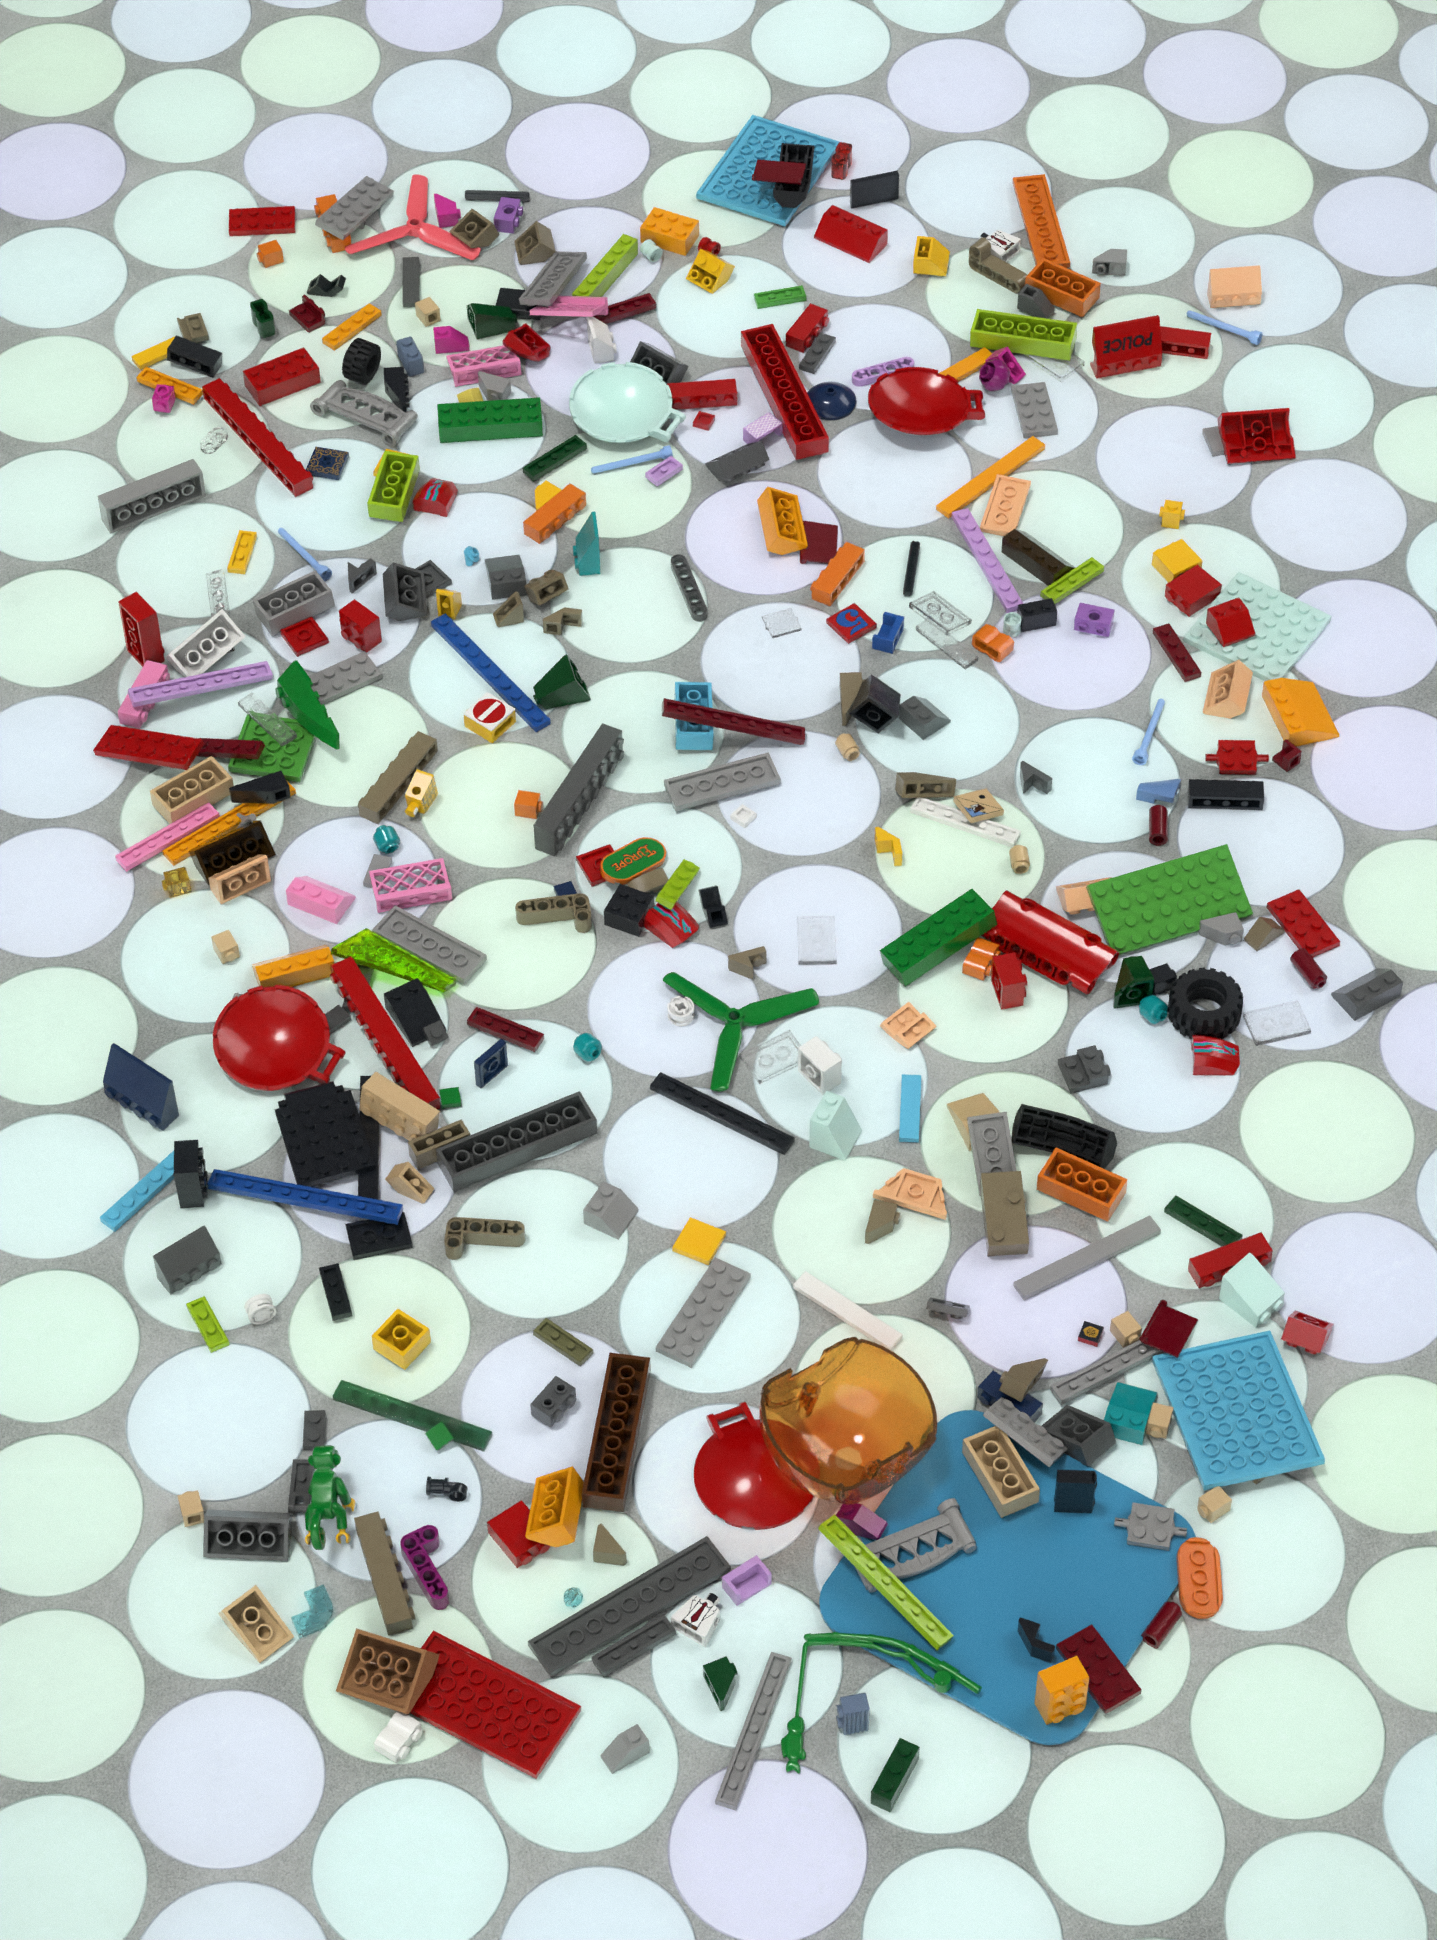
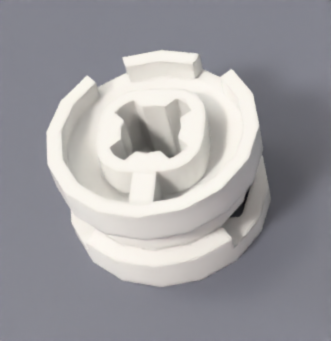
M681 996L671 999L667 1006L668 1020L675 1026L682 1027L690 1024L695 1016L693 1001L688 997L681 998Z
M268 1294L255 1295L244 1305L252 1324H264L272 1320L276 1315V1308Z

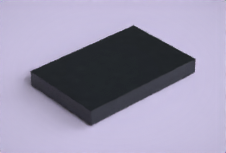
M898 170L850 180L851 209L897 200L899 197Z
M402 1212L397 1225L369 1219L345 1224L353 1260L413 1248L404 1212Z

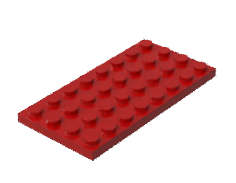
M433 1630L421 1649L439 1654V1659L431 1680L410 1711V1714L537 1779L581 1712V1706Z

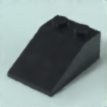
M416 978L384 993L385 1008L410 1045L414 1047L427 1041L422 1029L441 1020L420 980Z

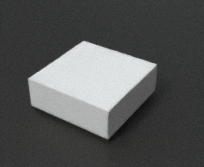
M743 804L730 815V819L743 828H746L757 818V813Z

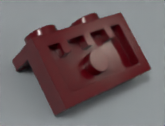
M306 295L302 296L301 304L289 310V315L308 333L325 325L324 310L321 307L319 308Z

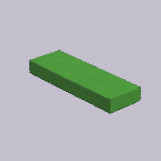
M803 285L754 293L757 309L806 301L807 297Z

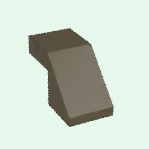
M564 607L543 618V633L561 635L564 625L582 627V609Z

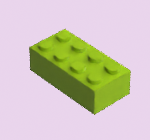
M384 451L367 502L369 517L403 522L420 471L419 456Z

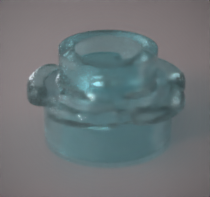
M575 1587L567 1589L563 1596L565 1605L573 1608L577 1607L583 1600V1594L580 1589Z

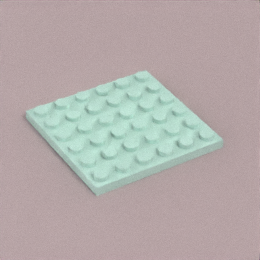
M1238 572L1208 608L1239 597L1249 610L1255 636L1223 647L1206 624V610L1185 634L1183 642L1228 664L1240 660L1253 672V676L1263 681L1284 678L1329 624L1332 616Z

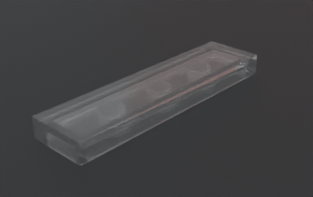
M928 617L916 626L917 632L966 670L978 661V656L931 618Z
M250 693L238 701V706L282 747L297 738V733L255 694Z

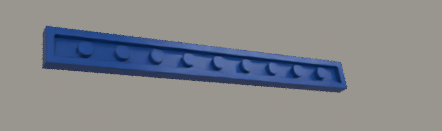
M446 613L431 621V627L508 705L515 708V712L535 732L551 724L550 718Z
M217 1169L213 1170L207 1184L210 1190L396 1225L403 1212V1204Z

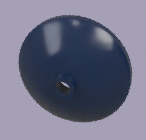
M822 382L813 386L807 392L819 418L823 420L845 418L856 407L854 392L848 386L839 382Z

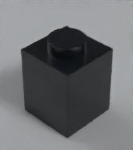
M1168 963L1149 969L1154 977L1153 995L1169 991L1173 982L1177 979V975L1169 967Z

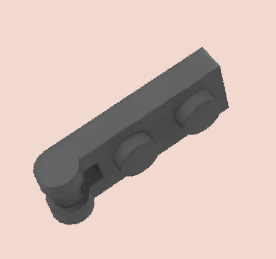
M293 1459L288 1513L303 1512L305 1514L308 1504L311 1503V1495L308 1493V1488L313 1477L314 1466L308 1463V1459ZM296 1500H303V1504H296Z

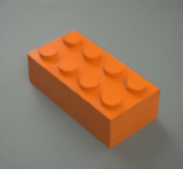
M1044 258L1041 259L1025 279V285L1028 284L1041 289L1051 304L1080 317H1083L1100 298V282Z
M1055 1148L1038 1174L1036 1190L1108 1222L1126 1194L1128 1179L1059 1148Z

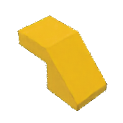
M875 827L874 839L877 853L892 852L894 866H902L900 839L880 827Z

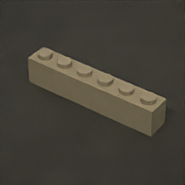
M419 731L409 739L408 744L399 751L395 760L390 762L386 771L380 774L377 782L369 788L364 798L362 797L359 800L360 817L376 824L382 821L408 789L416 770L422 771L437 753V739Z
M379 1511L354 1518L355 1529L387 1634L392 1635L413 1629L414 1611L412 1607L408 1608L409 1595L407 1589L403 1590L401 1584H404L402 1572H397L396 1566H399L396 1553L392 1554L390 1550L393 1548L391 1537L385 1534V1531L388 1530L385 1518H380Z

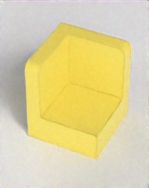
M479 388L468 389L457 394L459 403L483 401Z

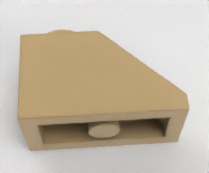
M409 1162L395 1165L385 1178L399 1194L422 1204L426 1202L435 1189Z

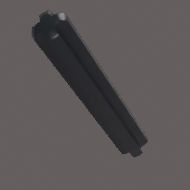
M465 190L466 200L500 201L501 197H507L528 202L530 198L529 192Z
M912 541L910 544L903 587L904 596L910 597L913 593L920 550V542Z

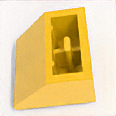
M917 236L913 273L946 276L950 251L934 237Z
M700 249L686 279L713 294L729 280L735 266L709 251Z

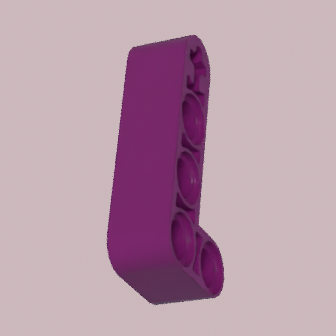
M426 1525L402 1537L400 1541L401 1553L432 1608L443 1610L449 1604L448 1589L428 1555L438 1549L440 1544L439 1533L435 1526Z

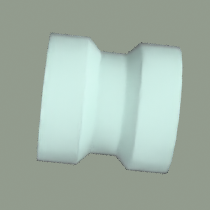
M651 239L644 241L640 246V252L647 256L651 262L658 261L663 254V250L656 246L655 242Z
M1015 612L1005 614L1003 633L1010 637H1017L1021 632V616Z

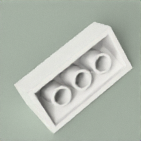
M221 609L165 658L183 677L204 673L246 636L225 611Z

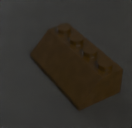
M1013 529L1002 537L1001 552L1047 586L1076 568L1027 532Z
M261 820L250 822L189 850L196 869L208 885H210L209 877L246 861L248 858L259 854L266 855L268 858L276 855Z

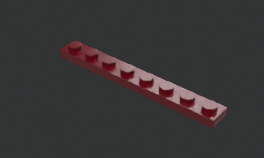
M666 698L662 701L663 717L803 745L805 742V727Z

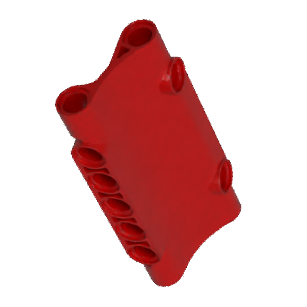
M1008 890L1001 895L992 908L998 925L981 935L987 940L998 944L999 951L1005 954L1015 952L1017 960L1020 959L1021 963L1061 985H1066L1072 981V987L1087 995L1093 990L1100 975L1112 967L1119 957V951L1102 943L1098 935L1043 907L1036 901L1029 898L1022 899Z

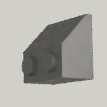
M912 696L900 704L899 719L923 740L951 722L945 714L925 698Z

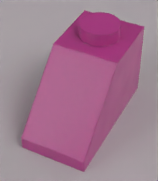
M437 193L434 194L439 228L455 226L458 223V219H461L460 209H457L456 202Z
M451 326L433 327L436 354L469 351L468 336Z
M1008 346L994 351L985 360L986 362L995 359L1004 361L1010 370L1009 382L1012 384H1016L1026 375Z

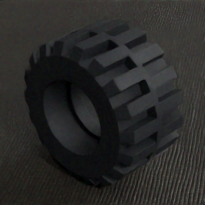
M362 338L355 339L348 347L343 358L342 374L344 378L362 385L368 384L375 376L380 365V346Z

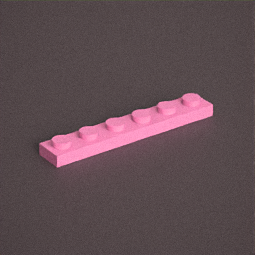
M208 802L115 855L116 861L127 872L220 817L219 812Z

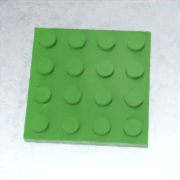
M248 712L238 740L263 741L265 747L259 759L231 758L228 770L229 772L262 777L282 771L286 780L300 782L316 737L296 719Z

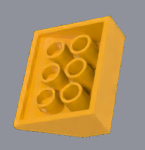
M1288 678L1264 681L1262 698L1283 741L1287 739L1297 747L1339 737V733L1313 682Z

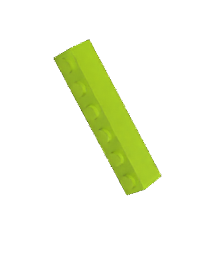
M623 234L575 289L572 296L602 297L638 255V239Z

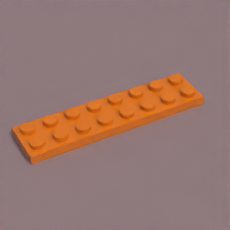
M1045 174L1013 177L1012 183L1035 265L1044 258L1065 268H1070L1069 256Z

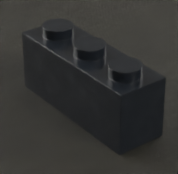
M176 335L167 348V360L214 378L222 365V353Z

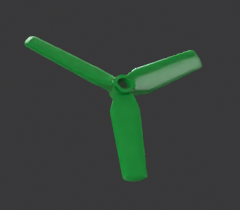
M675 972L668 973L663 978V982L684 997L690 998L694 1004L705 1012L725 1022V1027L719 1036L710 1085V1089L713 1091H725L729 1088L742 1040L741 1029L743 1027L760 1025L819 1004L817 992L813 988L753 1002L740 1009L730 1008L726 1003Z

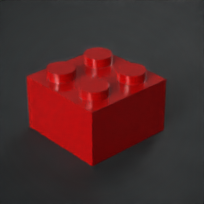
M354 599L339 610L341 635L344 639L352 642L356 648L367 653L382 642L379 617Z
M1015 952L992 956L991 982L1001 1010L1023 1006L1024 998L1026 997L1025 986L1027 985V977L1025 974H1022L1021 960H1017Z

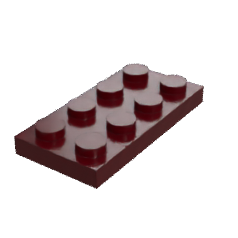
M1092 1624L1056 1644V1650L1064 1660L1078 1656L1089 1676L1088 1692L1105 1714L1141 1694L1142 1689Z

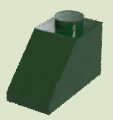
M727 1656L703 1665V1677L720 1711L725 1710L735 1686V1675L738 1674L734 1663H730Z

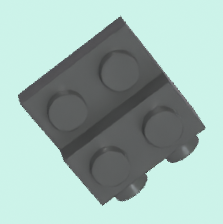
M1096 1045L1078 1049L1076 1055L1058 1059L1059 1068L1070 1093L1108 1084V1077L1111 1075L1108 1064L1104 1065L1103 1052L1101 1049L1097 1050Z

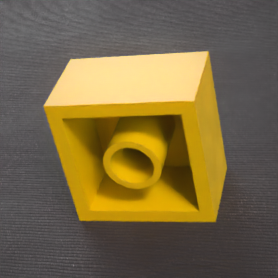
M397 1308L372 1335L373 1350L406 1370L431 1343L430 1329Z

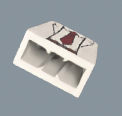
M996 230L991 235L982 233L980 238L984 237L990 242L991 254L1006 263L1020 252L1021 239L1000 230Z
M709 1593L705 1600L697 1595L692 1596L671 1616L672 1626L676 1631L706 1647L720 1620V1610L716 1607L720 1599L713 1593Z

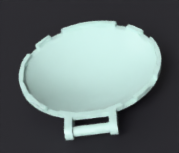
M626 362L625 364L606 363L598 369L587 371L576 381L569 397L570 413L579 428L588 435L607 442H632L648 436L668 442L677 426L686 419L684 413L672 408L671 390L663 381V377L646 366L632 362ZM668 418L673 419V422L666 431L661 429Z

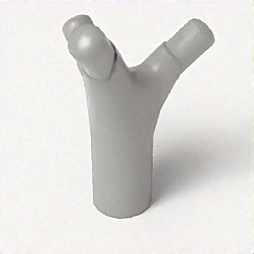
M237 813V816L241 819V823L237 828L256 820V815L252 813L244 816Z

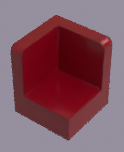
M1286 739L1283 741L1282 750L1272 757V761L1288 772L1300 764L1302 751Z

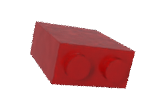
M1197 564L1166 584L1165 597L1169 602L1177 606L1181 612L1190 617L1217 598L1221 593L1222 584Z
M522 1500L487 1522L489 1535L516 1568L528 1564L535 1556L547 1552L551 1547L526 1538L530 1509Z

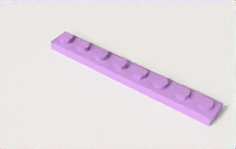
M968 508L952 512L954 523L1006 613L1017 611L1018 605L1023 604L971 512Z
M264 661L129 688L128 695L133 707L271 680L273 674L268 662Z

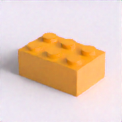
M656 207L652 209L640 227L641 243L651 239L661 249L684 256L687 255L699 237V220Z
M1078 1656L1039 1671L1037 1674L1034 1704L1046 1725L1058 1723L1064 1717L1072 1714L1077 1715L1086 1707L1089 1676Z

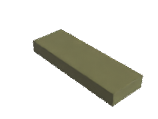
M547 1318L533 1330L534 1336L580 1367L593 1354L591 1347Z

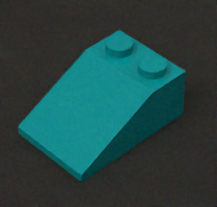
M594 511L591 512L576 536V545H573V556H577V558H574L575 569H579V576L600 574L599 535L596 512Z
M1117 1382L1104 1417V1421L1111 1424L1116 1439L1139 1445L1143 1444L1153 1402L1155 1403L1158 1392Z

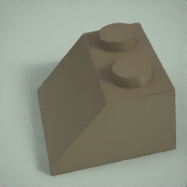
M471 209L449 231L470 248L489 246L500 235L494 224L474 209Z
M535 221L514 241L518 261L521 265L545 262L556 252L551 229L538 221Z

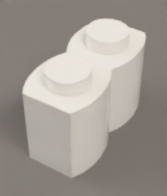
M397 1711L387 1727L376 1738L374 1742L375 1750L395 1763L400 1759H404L409 1753V1746L413 1742H417L422 1735L421 1722L405 1713Z

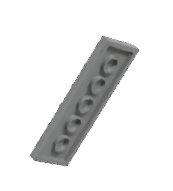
M366 176L316 219L315 225L344 240L393 196L394 191L373 178Z
M556 251L519 298L520 305L551 306L586 261L587 253Z
M769 752L664 780L665 789L675 811L781 784V778Z
M396 905L372 929L374 936L464 985L487 960L486 954Z
M715 1257L657 1344L656 1352L692 1368L750 1280L751 1273Z

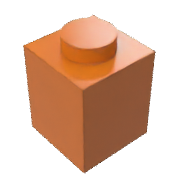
M277 240L258 245L257 259L263 263L265 268L284 262L282 248Z
M518 790L514 803L515 816L537 819L538 813L543 810V801H541L540 793Z

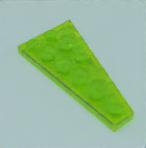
M367 928L331 949V955L343 959L352 956L355 963L408 981L418 978L423 986L441 992H446L456 985L457 979Z

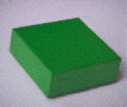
M459 1087L439 1089L442 1109L461 1106Z
M443 1421L425 1433L437 1451L455 1439Z

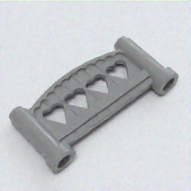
M343 380L336 381L320 398L314 399L310 404L312 412L317 416H323L330 410L382 432L383 442L390 447H394L400 441V437L418 418L417 413L413 410L403 412L391 402L377 395L347 388ZM343 396L354 399L353 401L341 403ZM357 402H362L363 404L369 405L364 408L356 409ZM371 408L383 411L382 413L370 415ZM386 414L397 417L390 421H384Z
M955 1498L947 1499L937 1507L940 1515L865 1545L878 1559L879 1555H882L895 1563L893 1568H887L899 1580L926 1572L945 1562L959 1550H963L968 1554L977 1548L976 1541L959 1511L960 1506ZM937 1532L949 1537L953 1542L945 1544L942 1548L937 1547L935 1544ZM918 1539L932 1546L934 1550L926 1552L924 1555H918L916 1552ZM899 1547L913 1554L914 1559L906 1560L905 1563H899L897 1561ZM855 1567L865 1588L869 1590L870 1593L877 1591V1589L867 1580V1578Z

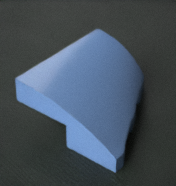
M1181 779L1140 783L1137 789L1136 800L1154 804L1157 799L1173 803L1180 787Z

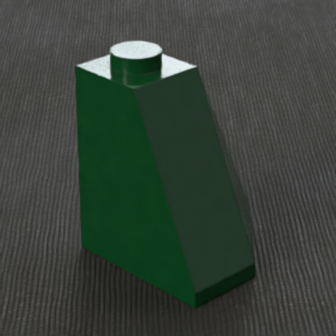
M478 303L466 305L467 318L477 340L515 330L517 317L515 313H512L510 307Z
M567 654L533 686L535 695H533L534 700L538 705L541 704L545 710L591 700L584 680L581 679L575 663Z
M1142 956L1123 958L1114 992V1009L1139 1005L1144 997L1153 994L1154 977Z

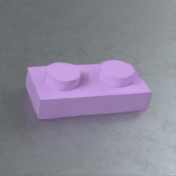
M670 456L647 471L645 478L654 485L659 486L682 471L683 464Z

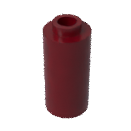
M1155 805L1149 809V842L1155 846H1161L1168 841V810L1162 805Z
M1305 948L1298 949L1291 955L1290 961L1313 989L1321 988L1326 984L1327 975Z
M1164 1602L1141 1634L1146 1644L1153 1648L1160 1647L1182 1616L1181 1608L1177 1603Z

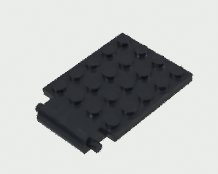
M334 1081L285 1093V1100L278 1101L279 1108L274 1109L297 1185L310 1187L375 1170V1164L351 1090L344 1091L343 1085L335 1087Z

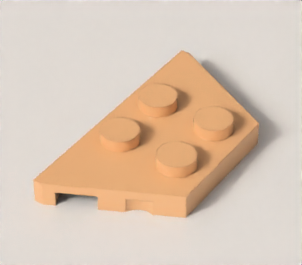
M903 1168L895 1177L887 1180L881 1189H876L873 1192V1198L898 1204V1206L944 1220L947 1218L942 1181L939 1178Z

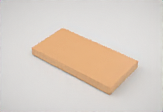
M997 474L980 525L982 532L1005 536L1013 529H1017L1030 490L1031 481Z

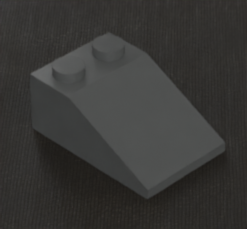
M520 555L484 559L492 600L508 598L516 591L519 592L520 596L527 595L524 587L526 585V577Z
M1066 1405L1042 1425L1047 1430V1433L1063 1442L1064 1446L1068 1448L1065 1452L1068 1456L1086 1466L1093 1463L1116 1443L1109 1422L1070 1405Z

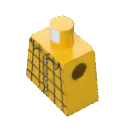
M416 770L405 793L407 802L405 813L408 816L415 817L417 812L425 814L438 795L433 774Z

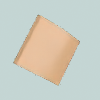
M910 1002L902 1006L880 1025L889 1036L907 1049L911 1048L937 1027L924 1012L920 1014Z

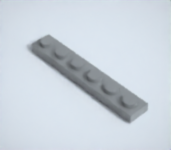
M1138 1340L1050 1385V1391L1062 1405L1152 1359V1356L1164 1352Z

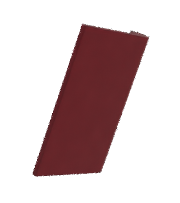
M757 159L754 174H752V181L801 185L806 163Z
M803 521L808 547L800 550V563L805 564L807 561L828 564L830 559L834 558L837 553L838 525Z
M1161 1300L1144 1329L1140 1341L1178 1358L1198 1319L1168 1307L1167 1301Z

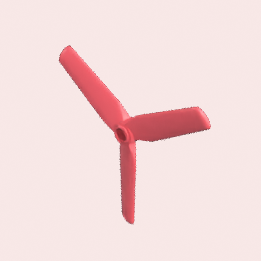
M414 174L411 179L406 209L407 224L345 246L344 249L347 253L354 254L408 235L419 237L424 242L470 260H475L479 256L481 248H470L450 232L424 222L427 217L428 178L423 175Z

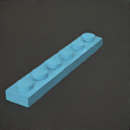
M174 1151L101 1215L100 1221L116 1232L174 1179Z

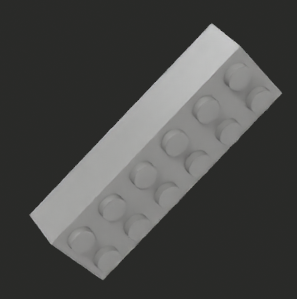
M191 459L97 497L102 522L111 534L206 496L202 470L195 460Z

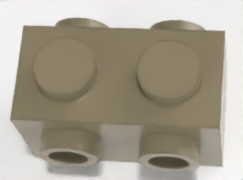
M548 570L543 576L533 578L528 584L524 585L530 602L537 605H542L569 590L563 573L556 570Z

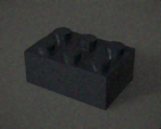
M198 1140L174 1141V1179L180 1208L204 1207V1199H208V1189L206 1187L208 1172L206 1171L203 1147H199Z

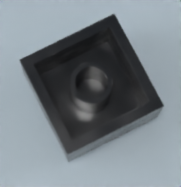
M619 884L604 909V925L639 937L644 929V917L648 910L655 906L654 895Z

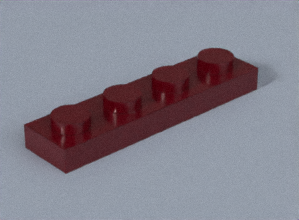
M647 293L609 305L607 315H595L593 317L608 324L656 309V302L651 294Z
M1170 623L1153 628V635L1184 682L1200 678L1202 672Z
M198 738L203 740L204 746L197 756L259 759L265 745L263 741Z
M475 1007L467 1019V1025L533 1052L537 1051L544 1040L543 1033L479 1007Z

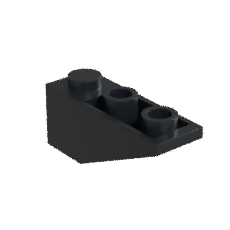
M404 367L383 368L385 393L403 412H407L406 408H410L409 397H406L409 396V386L405 385L409 384L408 373H404Z
M282 771L229 788L232 803L274 804L291 798L289 785Z

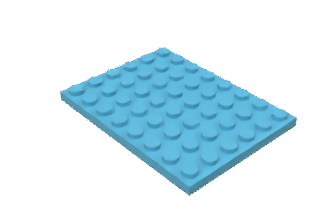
M752 115L697 191L696 198L786 226L800 205L796 208L782 207L773 197V189L776 183L752 181V174H754L757 159L780 161L782 143L814 145L809 193L839 150L840 142Z
M1271 1331L1182 1349L1178 1358L1167 1353L1152 1356L1153 1365L1169 1405L1174 1407L1173 1415L1204 1491L1217 1486H1228L1325 1464L1324 1455Z

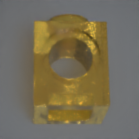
M185 867L163 872L164 880L161 881L164 891H168L170 898L192 892Z

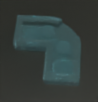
M324 1584L305 1591L304 1596L310 1610L291 1617L299 1639L324 1629L332 1616L333 1606Z

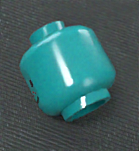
M381 825L373 835V840L380 852L390 854L398 849L400 838L394 827Z
M1150 995L1141 1000L1139 1012L1146 1020L1156 1024L1165 1020L1168 1006L1157 996Z
M583 1033L574 1040L573 1050L580 1058L589 1062L599 1057L602 1051V1044L592 1034Z

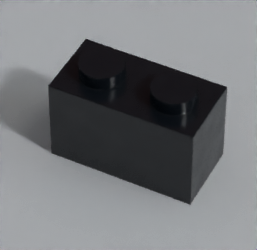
M1052 598L1018 605L1017 613L1021 616L1020 626L1022 632L1056 626L1057 609Z

